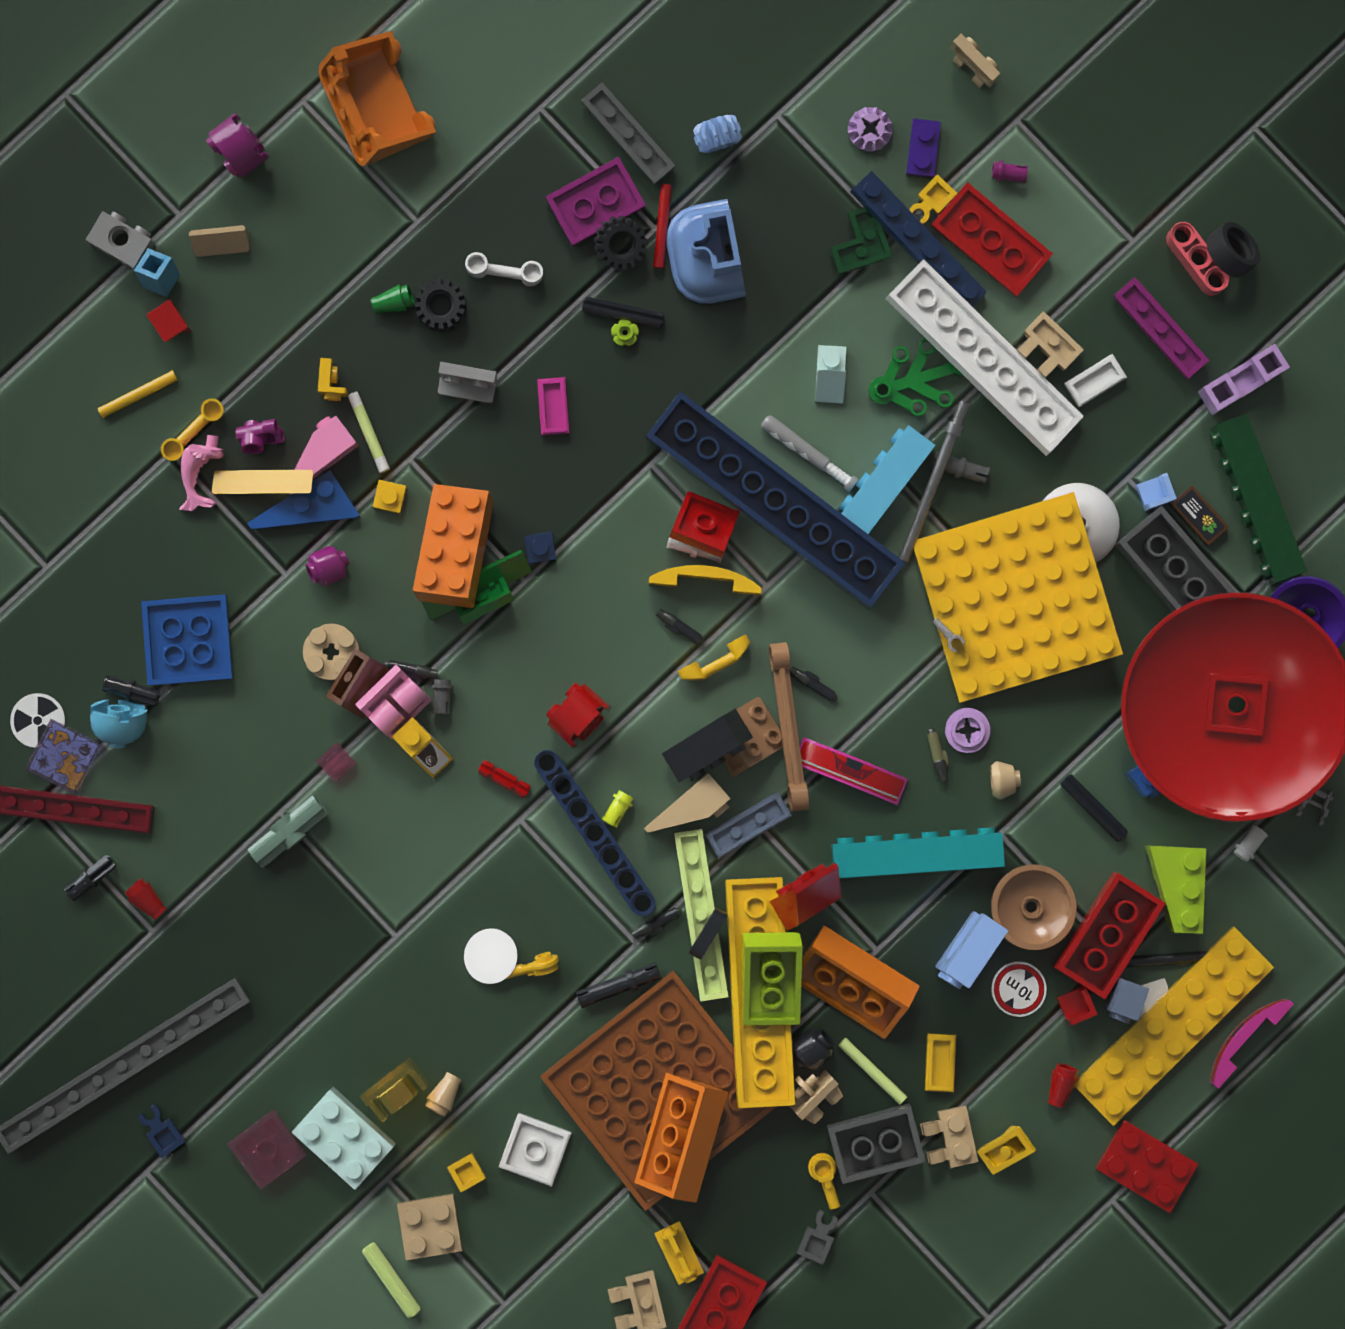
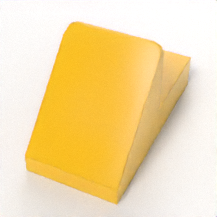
M1010 1126L1000 1137L982 1146L977 1153L994 1175L1034 1153L1036 1149L1020 1126Z

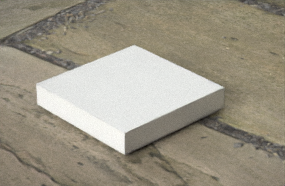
M518 1113L499 1167L552 1187L571 1132Z

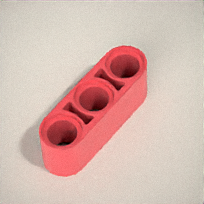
M1179 222L1175 224L1166 236L1168 247L1203 293L1209 296L1220 294L1228 286L1229 275L1214 263L1209 254L1207 244L1190 223ZM1175 231H1183L1187 236V242H1178L1174 236ZM1193 253L1201 254L1204 258V264L1196 265L1193 263L1191 255ZM1210 275L1217 276L1221 281L1220 287H1212L1208 282V277Z

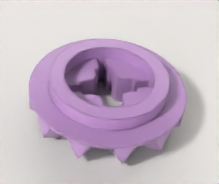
M864 107L855 112L848 124V135L857 148L869 152L877 151L889 142L892 136V122L887 113H884L878 107ZM878 121L875 128L878 137L871 132L862 137L866 128L864 122L871 125Z
M962 708L955 711L947 720L945 735L948 743L954 749L964 753H972L980 750L987 743L990 736V725L985 715L973 708ZM965 718H967L970 727L979 728V731L971 733L969 743L965 734L956 733V730L964 727Z

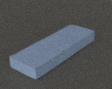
M776 792L707 832L705 836L717 857L721 858L792 815L779 793Z

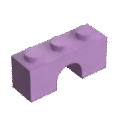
M1273 344L1239 367L1209 383L1199 390L1198 393L1213 416L1289 369L1290 366L1277 345Z

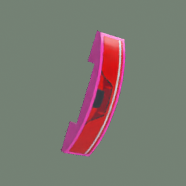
M803 737L801 741L800 752L803 768L898 805L908 779Z
M1287 999L1277 1000L1259 1008L1245 1018L1227 1037L1218 1052L1209 1083L1219 1089L1237 1069L1229 1059L1264 1020L1276 1025L1294 1003Z

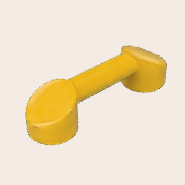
M213 398L205 400L201 405V414L176 439L169 438L162 443L161 453L163 457L170 461L180 459L184 446L209 421H217L222 417L224 412L222 403Z
M745 634L727 644L730 653L703 668H700L697 661L677 671L682 680L695 681L706 679L737 662L749 647L750 640Z

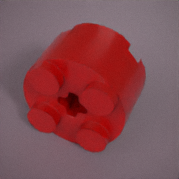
M578 683L573 684L565 693L567 696L565 701L561 705L556 703L546 714V717L549 718L547 725L571 748L578 746L574 741L578 738L584 741L604 720V717L601 715L604 709L608 713L611 709V706L587 684L581 686Z

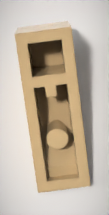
M708 773L644 829L648 833L708 818L712 814L717 818L729 808L726 802L730 798Z

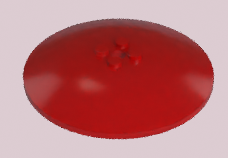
M1232 592L1211 595L1192 601L1163 618L1143 639L1129 664L1122 691L1121 714L1125 738L1130 752L1142 773L1159 792L1177 805L1193 813L1224 821L1258 820L1283 813L1299 805L1319 790L1331 777L1345 753V661L1330 636L1317 622L1304 612L1281 600L1253 593ZM1241 697L1245 701V708L1241 712L1231 711L1228 706L1231 698Z

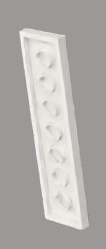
M924 259L885 298L1045 456L1083 418V415Z

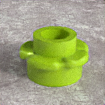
M622 319L618 324L613 325L611 334L614 336L613 340L617 345L631 346L637 341L636 336L639 334V329L635 323L632 324L631 321ZM626 330L628 334L623 335L622 332Z

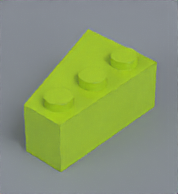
M1145 846L1153 878L1156 881L1160 895L1159 898L1166 903L1163 907V912L1168 930L1175 933L1203 934L1206 848Z

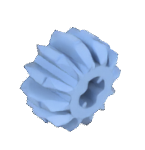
M724 115L697 124L693 130L695 143L698 145L699 151L703 153H710L733 146L742 138L740 124L734 115Z

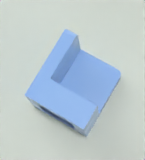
M1167 473L1136 485L1145 512L1177 499Z

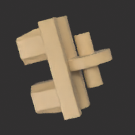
M826 1070L817 1078L812 1074L806 1081L798 1076L795 1081L800 1086L794 1091L796 1097L795 1105H790V1107L802 1120L805 1118L811 1123L816 1124L824 1114L817 1105L824 1098L831 1105L836 1104L843 1097V1094L837 1087L838 1083Z

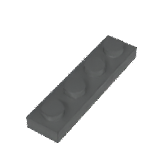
M603 82L581 100V103L654 186L676 168V165Z

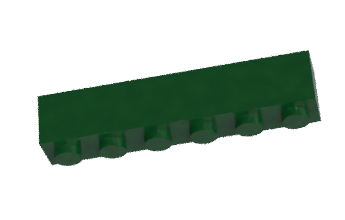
M1246 413L1216 424L1211 428L1210 440L1214 449H1219L1222 459L1219 462L1222 472L1225 476L1229 475L1232 486L1229 487L1233 500L1235 502L1238 501L1242 512L1239 513L1243 526L1245 528L1248 527L1252 536L1249 539L1254 554H1259L1262 562L1259 567L1264 580H1269L1270 585L1306 572L1305 563L1248 414Z

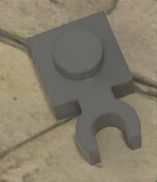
M819 1210L815 1216L817 1226L815 1229L807 1226L797 1249V1254L823 1265L834 1240V1237L827 1233L835 1228L837 1216L833 1215L831 1222L824 1224L821 1221L824 1211Z

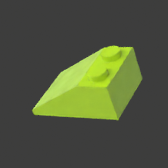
M799 932L742 933L743 1025H800L803 946Z

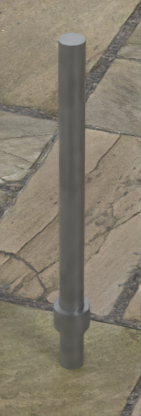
M960 401L952 421H949L945 430L947 435L900 552L899 558L906 562L910 560L914 545L919 537L956 440L963 433L965 426L962 425L970 407L968 403Z

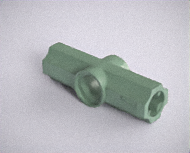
M313 795L291 814L287 813L269 828L270 831L247 850L252 858L264 868L282 852L288 851L307 835L306 833L329 813Z

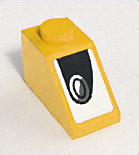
M413 717L392 736L432 778L453 760L451 755Z

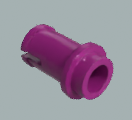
M999 160V162L993 163L991 178L996 179V182L1007 180L1025 184L1028 166L1003 163V160Z

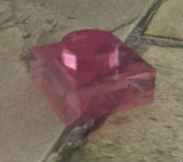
M338 742L316 761L335 782L357 763Z

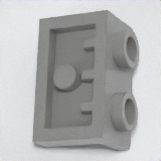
M440 362L438 372L440 375L438 393L440 395L493 403L498 378L496 371Z

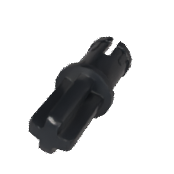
M107 674L102 687L103 692L125 697L126 701L132 699L152 706H156L160 698L159 690L136 684V680L133 679L130 682Z
M105 855L89 869L84 868L81 875L63 887L64 891L67 892V896L75 902L92 887L96 888L100 880L116 869L115 861L109 855Z

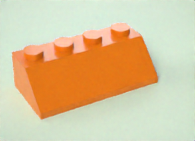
M826 926L822 927L802 957L801 987L883 1039L888 1036L909 1009L920 987Z
M666 1073L634 1183L672 1199L696 1203L728 1092L701 1082Z

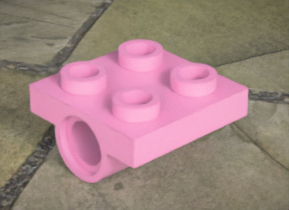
M395 665L356 703V706L386 736L393 739L392 736L432 700Z

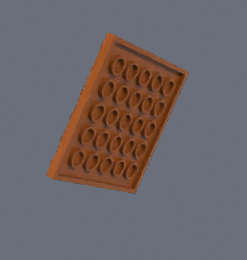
M674 970L540 1076L645 1211L665 1196L634 1182L666 1073L701 1082L728 1092L709 1160L777 1107L737 1108L734 1046Z

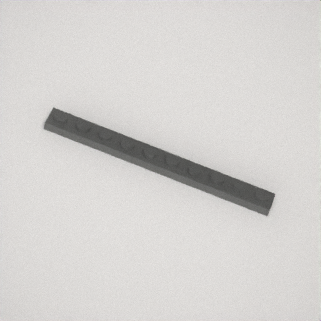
M237 977L0 1125V1142L7 1154L251 1002Z

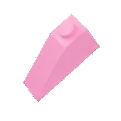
M328 416L316 425L318 429L313 432L295 470H312V480L359 446L337 416L332 419Z

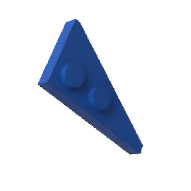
M331 470L312 481L310 493H293L247 524L251 529H267L278 526L330 522L332 520L349 518L356 519L360 515Z

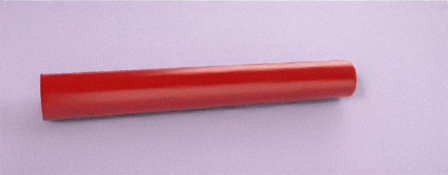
M661 184L653 263V268L664 269L672 189V185Z

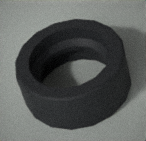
M1223 223L1207 238V248L1211 258L1229 276L1235 278L1242 277L1260 261V252L1255 240L1246 229L1237 223Z

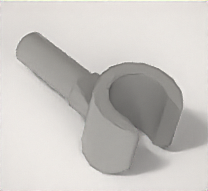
M939 618L933 621L934 625L947 638L950 650L958 652L951 645L952 640L955 638L960 639L965 645L964 638L959 634H953Z

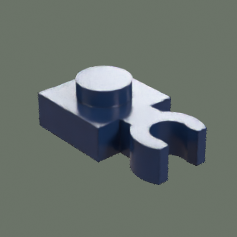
M154 1104L151 1106L155 1113L154 1119H147L144 1113H141L138 1117L143 1125L150 1126L152 1131L146 1134V1137L160 1157L163 1158L186 1142V1139L171 1118L163 1122L161 1119L162 1111L159 1106Z

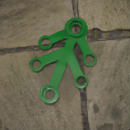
M923 338L919 343V351L906 377L894 380L901 364L905 363L909 358L908 349L904 346H898L892 352V361L884 376L872 380L868 393L871 400L877 404L884 405L893 402L909 410L913 416L920 417L926 412V403L921 399L911 400L898 391L909 388L935 401L940 408H948L953 403V395L949 391H939L925 383L951 374L957 377L965 376L951 363L921 372L928 356L936 349L932 345V350H923L922 344L929 342L926 338ZM898 350H902L905 352L906 357L903 360H899L896 358L895 353ZM880 385H884L887 387L888 393L881 395L878 393L877 388ZM941 395L949 397L950 401L948 404L940 402L939 398ZM915 403L921 404L923 411L916 413L913 410V405Z

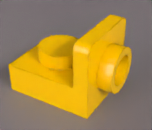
M320 358L318 393L324 395V400L341 401V397H348L347 388L332 387V383H337L338 367L334 366L333 360Z

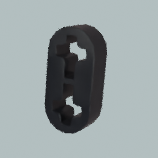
M715 907L692 945L689 954L699 960L703 958L728 916L726 912Z

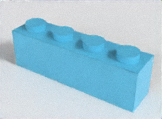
M909 425L904 431L901 428L897 430L890 440L894 445L888 453L884 450L881 451L873 462L877 466L871 475L865 473L856 484L859 491L854 497L848 495L839 507L843 511L842 515L867 534L873 529L935 447V444Z

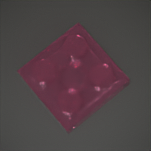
M275 1109L227 1143L260 1190L308 1155Z

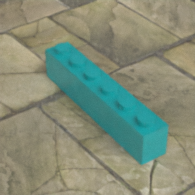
M995 827L978 828V834L967 835V829L950 830V836L939 837V832L934 831L921 832L922 838L911 839L910 833L893 834L894 840L882 841V835L865 836L866 842L854 843V837L837 838V844H831L832 864L836 862L838 865L840 878L1005 867L1002 833H995Z

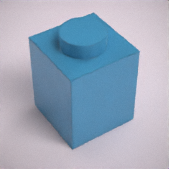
M149 248L134 269L143 288L164 297L168 296L180 277V273L171 257Z

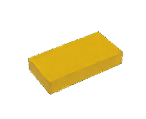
M927 1033L925 1091L954 1092L956 1035Z

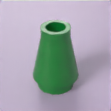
M399 284L371 298L375 314L409 311V307L415 306L413 293L409 285L402 286V284Z

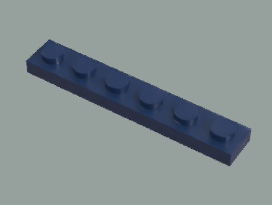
M872 170L850 191L918 264L924 259L972 307L987 293Z

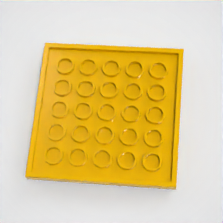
M1075 492L917 539L914 551L934 618H939L953 634H959L965 640L964 645L960 639H953L951 645L958 651L953 652L949 648L947 638L938 629L960 703L1123 655Z

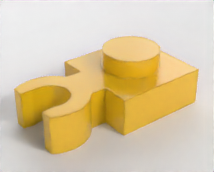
M937 174L918 194L917 197L922 203L912 205L909 210L912 214L915 211H921L923 218L920 222L924 225L929 219L930 211L932 210L935 214L939 215L957 195V192Z

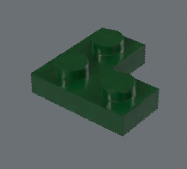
M862 207L848 212L847 215L856 239L830 247L838 275L892 258L882 225L867 209Z

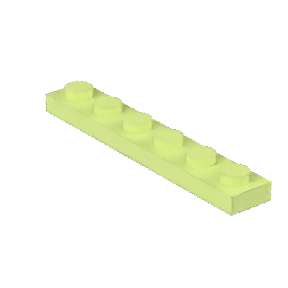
M702 829L674 833L691 945L694 944L715 909ZM717 933L701 960L693 956L700 1001L728 997L719 934Z

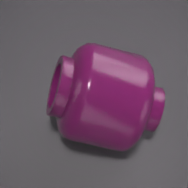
M326 546L309 555L305 568L314 584L318 583L326 587L346 577V567L349 566V560L343 550L338 552L335 547Z

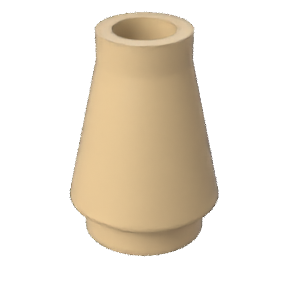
M447 1072L444 1078L427 1096L426 1099L428 1101L425 1107L445 1117L447 1112L452 1110L456 1093L462 1080Z

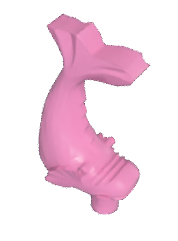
M207 435L206 446L191 444L183 451L181 476L187 493V500L179 510L194 511L198 506L214 507L217 505V502L213 499L200 496L195 490V485L203 464H206L210 459H219L224 456L223 449L217 448L218 436Z

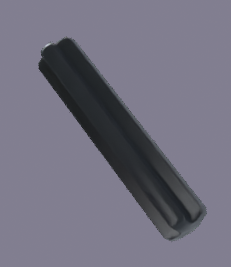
M585 297L582 305V311L585 313L618 320H628L632 323L655 328H662L665 317L662 312L592 297Z
M1069 774L1061 781V786L1115 841L1119 842L1127 835V829L1073 775Z

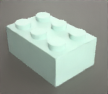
M334 1087L324 1095L292 1131L300 1141L354 1190L396 1145L392 1139Z

